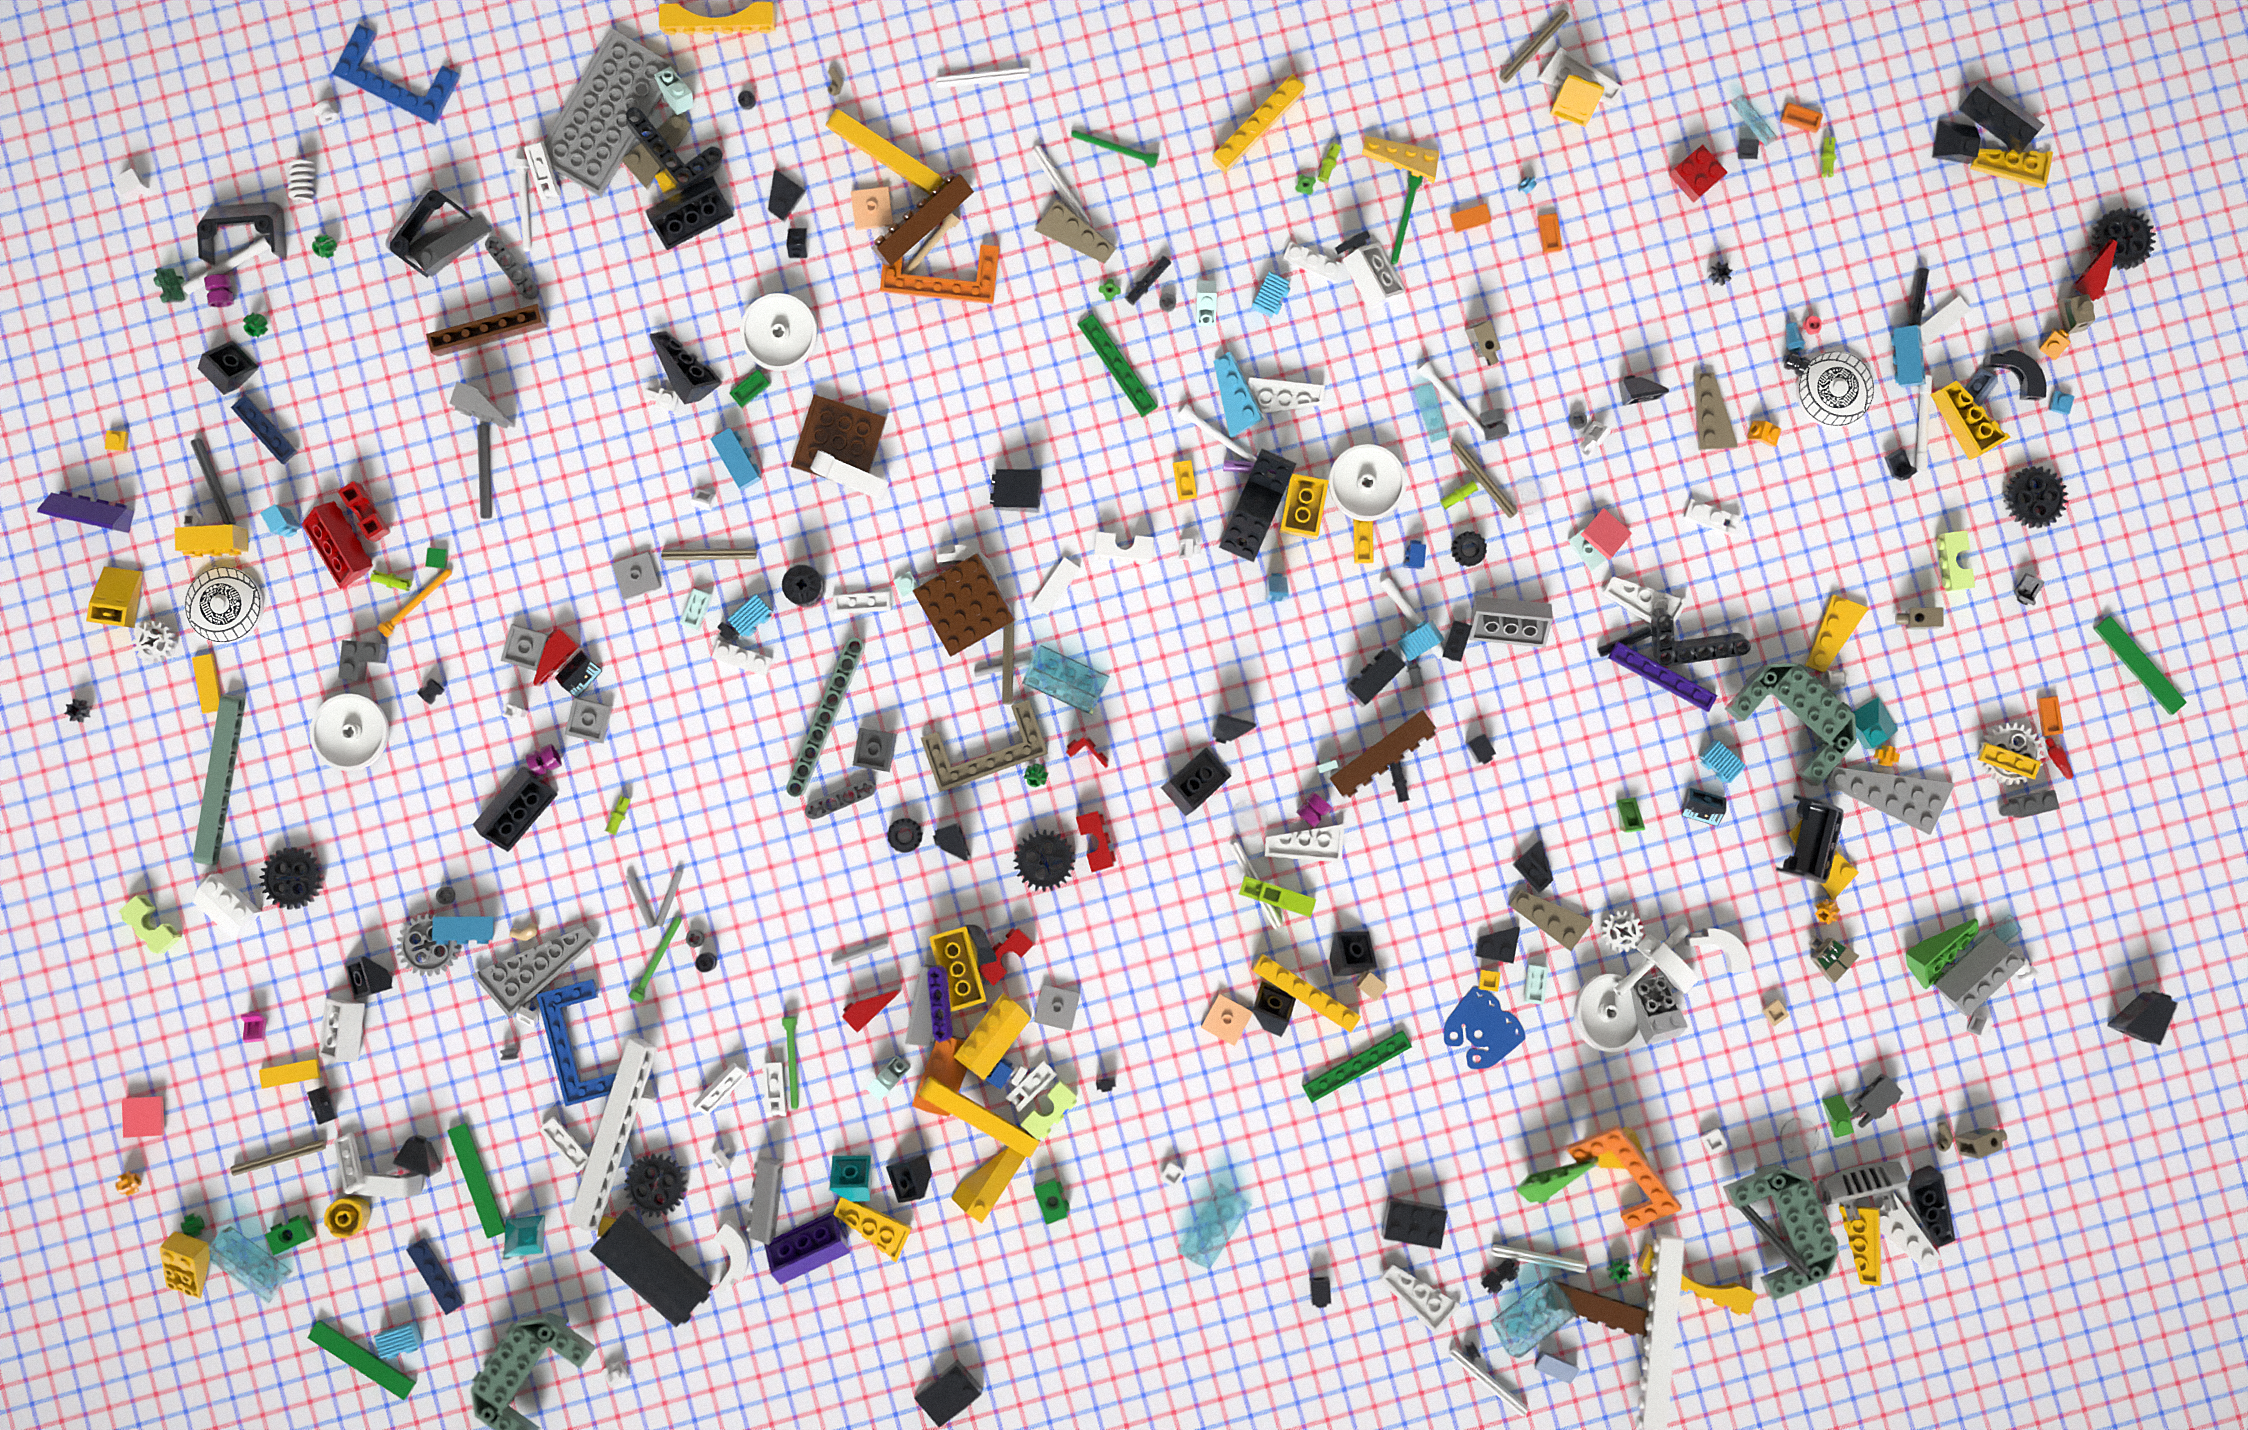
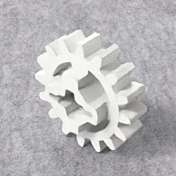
M152 621L151 624L145 622V628L138 627L140 632L133 634L137 638L132 641V643L136 644L133 651H139L138 657L143 658V661L147 662L151 660V663H157L158 660L164 662V656L171 657L169 652L176 650L172 645L177 643V641L172 640L176 634L169 633L172 629L171 627H165V623L160 622L158 624L156 621ZM155 629L161 631L163 634H158V632L155 631ZM146 650H150L154 655L149 654Z
M1624 910L1622 914L1619 911H1615V916L1608 914L1609 920H1603L1606 926L1600 927V929L1605 931V933L1601 934V937L1606 938L1604 944H1611L1610 949L1612 950L1617 947V952H1621L1622 948L1625 952H1629V947L1635 949L1634 943L1641 942L1638 937L1644 936L1643 933L1639 932L1643 926L1637 924L1640 919H1633V913L1627 916V911ZM1624 918V920H1622L1621 923L1614 922L1618 919ZM1632 925H1633V928H1634V934L1632 933V930H1631V926H1632ZM1617 928H1623L1628 935H1622ZM1610 929L1612 930V933H1613L1612 938H1611V936H1610ZM1626 939L1630 940L1629 942H1627V943H1625V944H1620V943H1622L1623 940H1626Z

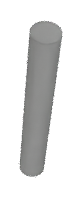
M1030 657L1014 660L1013 668L1030 665ZM1003 663L975 669V677L1003 671Z
M676 870L655 923L659 927H663L683 875L680 871Z
M633 873L625 876L648 929L655 927V923Z
M884 940L831 959L832 965L836 966L887 948V941Z

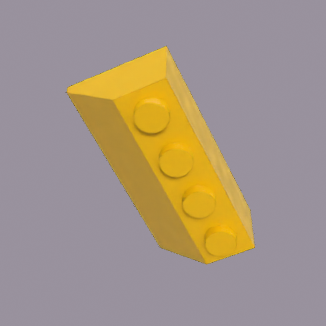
M963 926L930 936L929 940L936 966L941 965L947 971L951 1012L986 1002L967 927Z
M1002 993L953 1057L982 1080H985L1031 1018L1015 1001Z

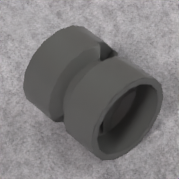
M1504 408L1493 409L1479 414L1481 423L1485 426L1483 432L1486 441L1510 435L1508 424L1504 423L1506 420Z

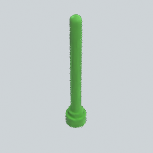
M680 917L674 918L639 985L631 989L628 995L631 999L640 1003L643 1002L646 992L645 988L682 920Z
M797 1016L782 1017V1026H784L787 1035L791 1108L796 1110L799 1107L794 1029H796L798 1024Z

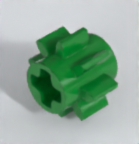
M327 234L315 236L316 241L312 243L313 252L317 256L325 257L326 259L334 256L333 252L337 249L335 240Z
M253 312L242 320L246 323L243 326L244 330L250 336L259 337L268 331V328L265 327L268 322L261 314Z
M1033 764L1032 767L1027 766L1024 779H1027V783L1031 787H1039L1040 784L1045 785L1049 772H1045L1046 769L1043 765Z
M195 1213L185 1216V1221L180 1223L183 1234L190 1235L193 1238L201 1235V1230L205 1229L202 1216H195Z
M1619 1258L1618 1262L1611 1260L1612 1265L1606 1268L1611 1272L1608 1277L1610 1279L1616 1277L1615 1280L1618 1284H1620L1621 1280L1628 1282V1275H1632V1272L1628 1270L1631 1265L1628 1262L1623 1265L1621 1258ZM1620 1268H1622L1623 1271L1617 1274L1616 1270H1620Z

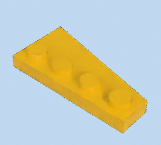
M1365 136L1362 155L1382 163H1392L1394 168L1399 170L1402 168L1412 171L1414 176L1419 177L1422 175L1427 177L1429 182H1435L1440 151Z
M1979 149L1978 158L1971 162L1970 169L2044 189L2047 186L2053 152L2038 153V151H2029L2018 154L2014 150L2006 152L2000 149Z
M1831 595L1805 666L1825 673L1869 608L1837 595Z
M1802 820L1788 832L1795 846L1797 845ZM1835 851L1828 881L1825 884H1820L1828 893L1827 895L1830 900H1834L1859 872Z
M1840 1204L1838 1207L1842 1214L1843 1225L1848 1235L1849 1246L1852 1249L1860 1284L1881 1286L1880 1208L1856 1206L1861 1218L1855 1220L1853 1216L1854 1220L1848 1221L1844 1205Z

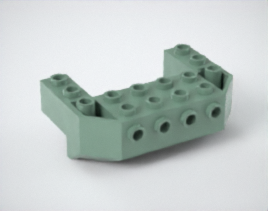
M1787 663L1761 666L1747 678V684L1724 709L1738 722L1745 721L1767 695L1776 697L1819 735L1815 741L1819 748L1797 772L1808 784L1818 786L1857 742L1855 715L1851 712V707L1837 700V695L1830 689L1826 690L1817 677H1811L1807 673V668L1802 664Z
M1773 1164L1754 1169L1755 1174L1725 1185L1723 1189L1729 1204L1736 1209L1769 1195L1772 1196L1795 1249V1254L1810 1270L1802 1277L1789 1265L1760 1277L1767 1296L1775 1301L1828 1279L1839 1254L1837 1249L1839 1244L1836 1237L1829 1230L1831 1224L1822 1213L1824 1208L1820 1199L1815 1196L1814 1191H1816L1812 1180Z
M553 1313L523 1317L516 1324L513 1322L506 1331L508 1336L505 1340L501 1339L494 1348L497 1350L494 1356L490 1355L483 1365L486 1366L482 1372L479 1371L472 1379L474 1384L470 1391L475 1417L493 1430H539V1426L510 1406L515 1399L513 1397L548 1347L580 1369L592 1355L596 1346L566 1326L569 1322L567 1319Z

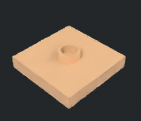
M889 187L851 191L856 230L893 225Z
M1219 993L1201 1028L1235 1046L1253 1013L1251 1010Z

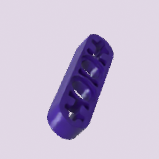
M937 965L928 970L927 978L933 1036L938 1042H944L952 1037L953 1030L947 971L943 966ZM937 989H939L942 992L941 999H939L936 995ZM939 1008L944 1012L943 1018L938 1015Z

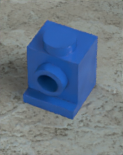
M1410 540L1409 547L1405 548L1404 559H1407V562L1403 564V568L1423 569L1425 567L1426 544H1421L1422 541Z
M1003 1057L1000 1063H997L992 1069V1075H988L985 1080L1001 1090L1014 1071L1013 1063Z

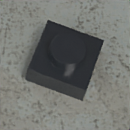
M1739 138L1737 158L1758 159L1759 139Z
M721 622L717 627L721 630L719 634L727 641L729 639L735 641L740 636L724 622Z
M1115 1077L1099 1079L1095 1082L1096 1089L1101 1090V1092H1109L1113 1090L1112 1087H1116Z

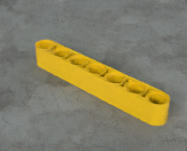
M836 108L825 123L826 127L927 194L931 195L930 191L934 187L943 184L944 179L940 175Z
M928 1076L918 1093L929 1102L1028 1158L1032 1157L1041 1142L1029 1132L933 1077Z

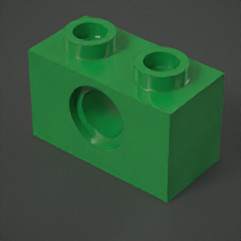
M1055 1177L1034 1185L1033 1190L1046 1225L1068 1217V1211H1071L1068 1200H1064L1061 1194L1064 1192L1061 1181L1057 1182ZM1050 1196H1055L1058 1199V1203L1051 1205L1047 1199Z
M299 1215L288 1219V1224L284 1226L282 1223L270 1227V1232L264 1234L273 1256L316 1237L308 1215L302 1218ZM287 1229L292 1232V1238L287 1235Z

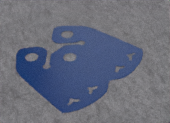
M1473 987L1448 1017L1444 1027V1043L1447 1046L1458 1047L1463 1044L1464 1038L1461 1025L1465 1024L1466 1038L1475 1047L1489 1048L1487 1052L1477 1049H1471L1467 1052V1065L1470 1069L1492 1067L1526 1039L1524 1029L1517 1018L1509 1012L1502 1011L1497 998L1486 990L1478 989V987ZM1476 992H1478L1479 995H1483V997L1478 998ZM1489 1000L1491 1001V1004L1494 1005V1007L1488 1006ZM1506 1018L1508 1019V1021L1512 1022V1024H1506ZM1516 1029H1518L1520 1036L1515 1035ZM1480 1030L1483 1034L1480 1039L1474 1036V1032ZM1452 1032H1456L1458 1034V1038L1456 1040L1450 1039V1034ZM1474 1055H1479L1481 1057V1061L1479 1063L1473 1062Z

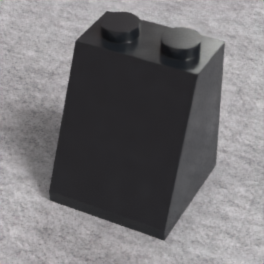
M996 469V474H992L991 479L994 493L990 494V504L993 505V509L1040 513L1042 471L1038 469Z
M2142 992L2114 1017L2107 1027L2139 1041L2161 1046L2178 1002L2171 1000L2172 996L2162 992Z

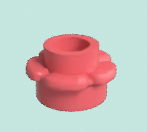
M1808 316L1803 322V329L1808 334L1818 333L1822 328L1821 319L1817 316Z

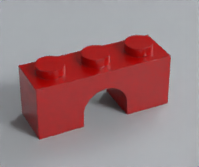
M352 481L337 491L345 505L358 517L360 522L357 524L367 540L376 542L391 533L362 484Z
M1098 811L1075 817L1080 835L1093 834L1099 841L1098 848L1094 852L1086 854L1091 872L1113 867L1116 857L1114 851L1109 850L1108 844L1111 843L1108 832L1104 833L1102 825L1106 824L1103 813L1099 814Z
M1019 927L1017 930L1012 928L1005 935L1007 940L1003 944L998 942L993 948L997 961L981 965L978 968V971L993 986L1008 972L1002 964V955L1006 952H1014L1022 958L1035 944Z

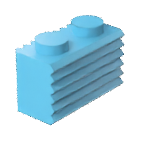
M1269 271L1252 304V309L1270 318L1274 314L1278 315L1282 304H1280L1282 297L1286 298L1291 288L1288 287L1290 281Z
M274 504L260 512L271 533L289 538L296 535L297 530L301 528L290 509Z
M754 594L727 620L741 636L750 637L757 631L756 627L759 624H765L771 619L770 614L773 611L759 595Z
M1424 620L1416 625V631L1411 633L1408 630L1400 635L1401 640L1397 643L1408 661L1413 660L1444 640L1433 620L1429 623Z
M1713 740L1699 755V758L1702 760L1700 762L1701 765L1707 770L1712 769L1716 773L1715 777L1722 783H1731L1746 767V764L1719 740Z
M416 1321L381 1331L374 1336L379 1357H387L388 1360L399 1356V1352L406 1351V1354L414 1352L423 1343Z

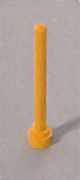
M450 569L443 571L392 619L385 622L382 621L377 626V629L387 638L392 635L395 629L394 626L452 575V571Z

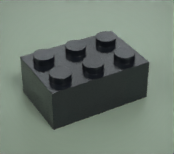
M1391 649L1381 650L1373 658L1375 662L1367 664L1360 671L1362 675L1359 678L1357 676L1354 677L1346 685L1348 689L1345 692L1361 707L1366 706L1407 665Z
M1388 1197L1381 1236L1385 1240L1441 1250L1448 1210L1443 1206Z

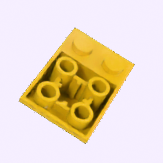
M1568 75L1556 95L1550 114L1585 127L1605 88L1601 87L1597 82L1582 80V77L1578 75Z
M104 566L89 601L86 622L135 628L143 572Z
M173 1231L159 1247L166 1287L200 1299L210 1259L208 1243Z

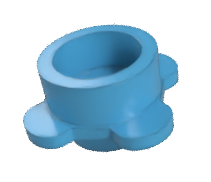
M1526 176L1520 182L1518 191L1522 190L1525 194L1532 191L1537 185L1535 181L1536 176Z

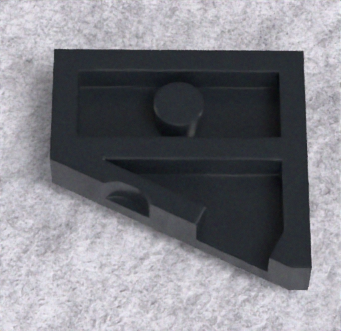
M775 169L768 211L785 222L806 193L805 189Z
M1367 230L1339 244L1335 247L1338 255L1350 248L1354 250L1367 244L1366 239L1371 236Z
M1538 840L1512 864L1538 893L1542 892L1553 881L1541 840Z
M1513 927L1478 937L1474 956L1513 964L1520 927Z

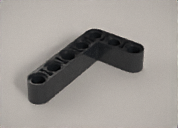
M632 107L627 110L626 124L679 190L684 191L697 184L721 166L722 152L715 146L707 148L691 161L684 164L639 108ZM632 116H636L639 118V120L634 122L631 121L630 118ZM648 131L652 135L649 137H645L642 135V133ZM660 146L664 150L662 152H657L654 150V148ZM715 155L718 157V160L712 161L709 159V156ZM672 161L676 166L668 167L666 163ZM701 166L703 170L698 172L694 170V167ZM680 177H686L688 181L680 182L678 179Z
M1657 608L1652 612V653L1662 666L1743 656L1751 649L1750 642L1741 633L1674 642V620L1664 608ZM1666 616L1665 620L1659 622L1660 618ZM1666 634V637L1660 640V637ZM1705 647L1703 651L1698 652L1700 648ZM1682 650H1686L1685 653L1679 655ZM1667 652L1664 657H1660L1663 653Z

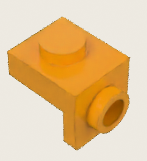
M2054 327L2051 330L2050 336L2039 347V350L2053 360H2056L2071 343V340L2068 337L2070 334L2062 328L2058 330Z
M1752 421L1747 439L1758 440L1770 447H1776L1781 428L1768 421Z

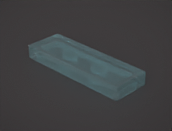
M1741 94L1730 102L1765 147L1777 139L1776 134L1744 95Z
M1432 382L1414 388L1413 391L1430 442L1433 443L1450 437Z
M2008 914L1969 944L1964 951L1968 953L1990 932L2006 944L2023 929L2013 916Z

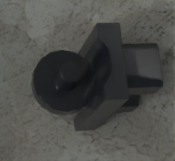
M327 1085L307 1092L311 1104L310 1109L314 1112L318 1125L338 1118Z

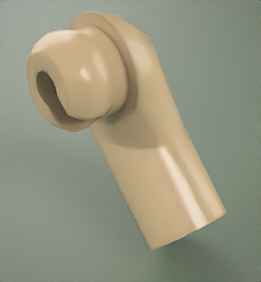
M529 923L528 927L523 930L512 927L509 937L527 941L536 936L538 925Z

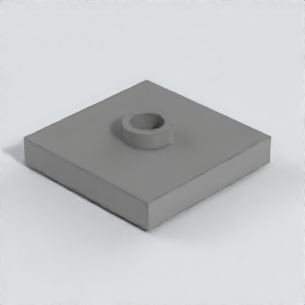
M649 552L612 563L623 600L661 589Z
M511 624L500 661L537 671L549 635Z
M574 697L565 735L604 743L613 706Z
M1043 984L1034 1022L1072 1031L1080 993Z

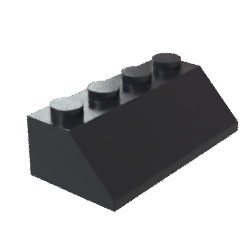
M1984 79L1974 88L1958 109L2018 154L2023 152L2045 126L2044 123Z
M713 176L645 210L651 225L667 251L734 216Z
M522 766L472 825L480 836L509 852L558 793L539 776L535 777L530 770Z

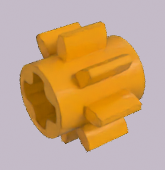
M1882 745L1881 749L1875 750L1874 758L1878 759L1879 765L1893 767V763H1899L1900 754L1896 752V747Z
M1825 899L1822 903L1819 902L1815 906L1819 910L1814 914L1817 915L1820 922H1827L1829 925L1839 919L1837 913L1841 909L1838 908L1835 901L1831 902Z
M128 1171L117 1177L119 1181L115 1183V1187L119 1194L124 1195L126 1193L128 1197L140 1191L138 1187L142 1185V1181L137 1173L131 1174Z

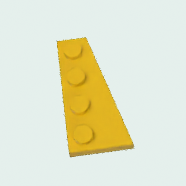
M843 1197L840 1198L833 1213L850 1228L861 1233L864 1239L876 1245L878 1250L890 1256L892 1261L897 1262L912 1226L858 1201L851 1202Z

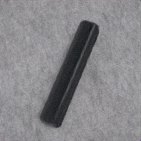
M1649 627L1642 628L1598 647V654L1600 657H1604L1611 653L1617 641L1629 646L1652 636V631Z

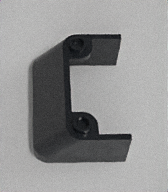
M426 188L419 194L385 241L386 248L426 278L430 275L404 256L409 251L410 242L432 213L440 209L446 202L470 221L473 219L460 206L433 188Z
M275 202L210 207L197 225L198 257L210 265H215L213 237L217 234V227L254 224L255 229L263 235L270 234L271 252L286 260L283 208Z
M1794 795L1793 799L1800 801L1797 805V814L1803 819L1794 856H1789L1785 859L1783 868L1776 867L1775 871L1825 884L1830 875L1843 822V809L1822 800Z

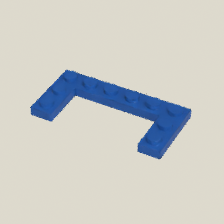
M358 23L332 74L435 126L461 75L442 65L424 99L360 67L377 33Z
M594 979L536 994L565 1107L610 1095L617 1072L581 1082L562 1007L598 998Z

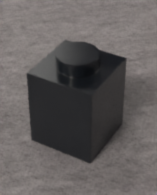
M1481 734L1465 743L1476 763L1482 762L1484 765L1492 761V756L1496 754L1485 734Z
M1328 1276L1309 1278L1311 1304L1317 1308L1327 1307V1304H1332Z

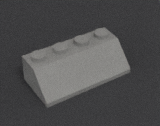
M1475 596L1470 625H1472L1469 640L1545 648L1553 621L1552 604Z
M1990 932L1933 985L1957 1012L1968 1017L2025 964L2012 949Z
M924 964L921 967L905 1044L930 1046L931 1042H935L932 1031L927 978L928 970L934 967L932 965ZM937 989L936 995L939 999H941L942 992L939 989Z
M761 1157L754 1165L756 1181L752 1183L751 1193H754V1200L750 1202L749 1212L752 1213L751 1220H748L747 1232H750L749 1238L764 1244H770L776 1235L784 1159Z

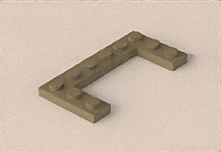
M1030 700L1011 706L1023 739L1022 743L951 767L939 731L921 737L939 792L1048 754Z

